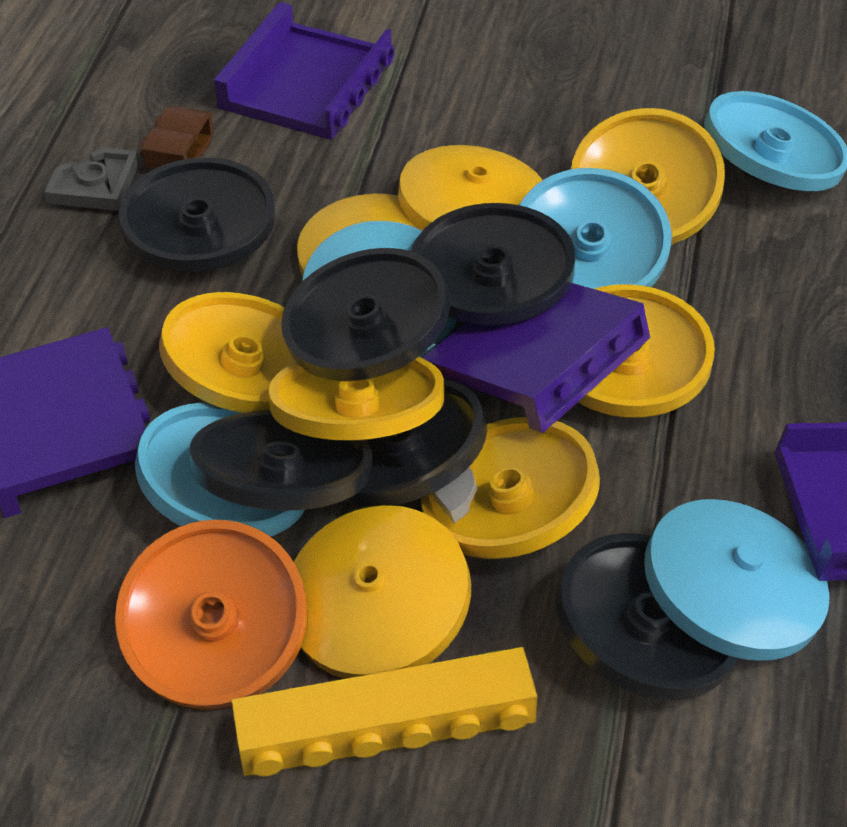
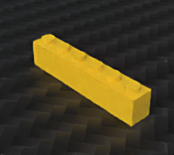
M519 647L232 699L244 777L255 774L258 776H271L282 769L298 766L319 767L328 764L331 760L352 756L367 758L377 755L384 750L401 747L415 749L433 741L449 738L469 739L478 733L497 729L517 730L526 724L536 722L537 693L524 648Z

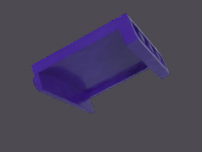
M279 2L214 79L218 109L332 140L340 128H344L347 125L349 116L354 109L361 106L371 86L377 84L379 76L385 67L391 65L395 55V48L391 45V30L386 29L374 44L293 23L292 5Z
M572 283L565 296L542 314L524 321L503 325L465 323L422 358L435 365L440 370L443 378L459 382L467 387L523 406L529 428L544 433L651 337L643 303Z
M108 327L0 357V507L4 519L22 513L17 499L19 495L135 461L141 436L146 429L145 424L149 423L150 419L144 399L135 400L134 394L139 393L132 369L124 371L123 366L128 365L123 344L121 341L113 342Z
M847 422L786 424L774 454L818 580H847Z

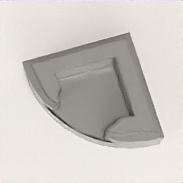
M470 467L451 483L432 493L433 499L454 523L468 513L470 510L469 504L475 492H477L476 482Z

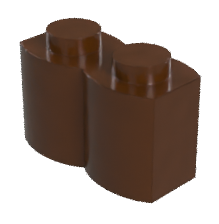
M171 105L166 107L162 114L157 116L154 128L147 136L143 137L140 144V155L144 158L146 170H154L162 165L183 159L200 158V155L209 147L214 135L211 112Z

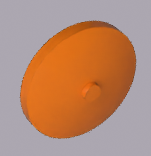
M205 520L186 524L164 534L138 556L130 567L120 588L115 612V625L118 642L125 660L137 677L151 691L167 701L187 708L201 710L224 709L233 707L232 699L264 693L287 672L294 662L305 637L308 603L301 576L293 560L273 538L250 525L240 522Z

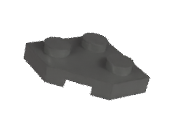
M102 147L90 152V159L73 166L68 162L56 167L44 191L47 204L119 211L121 201L128 191L140 163L138 151Z

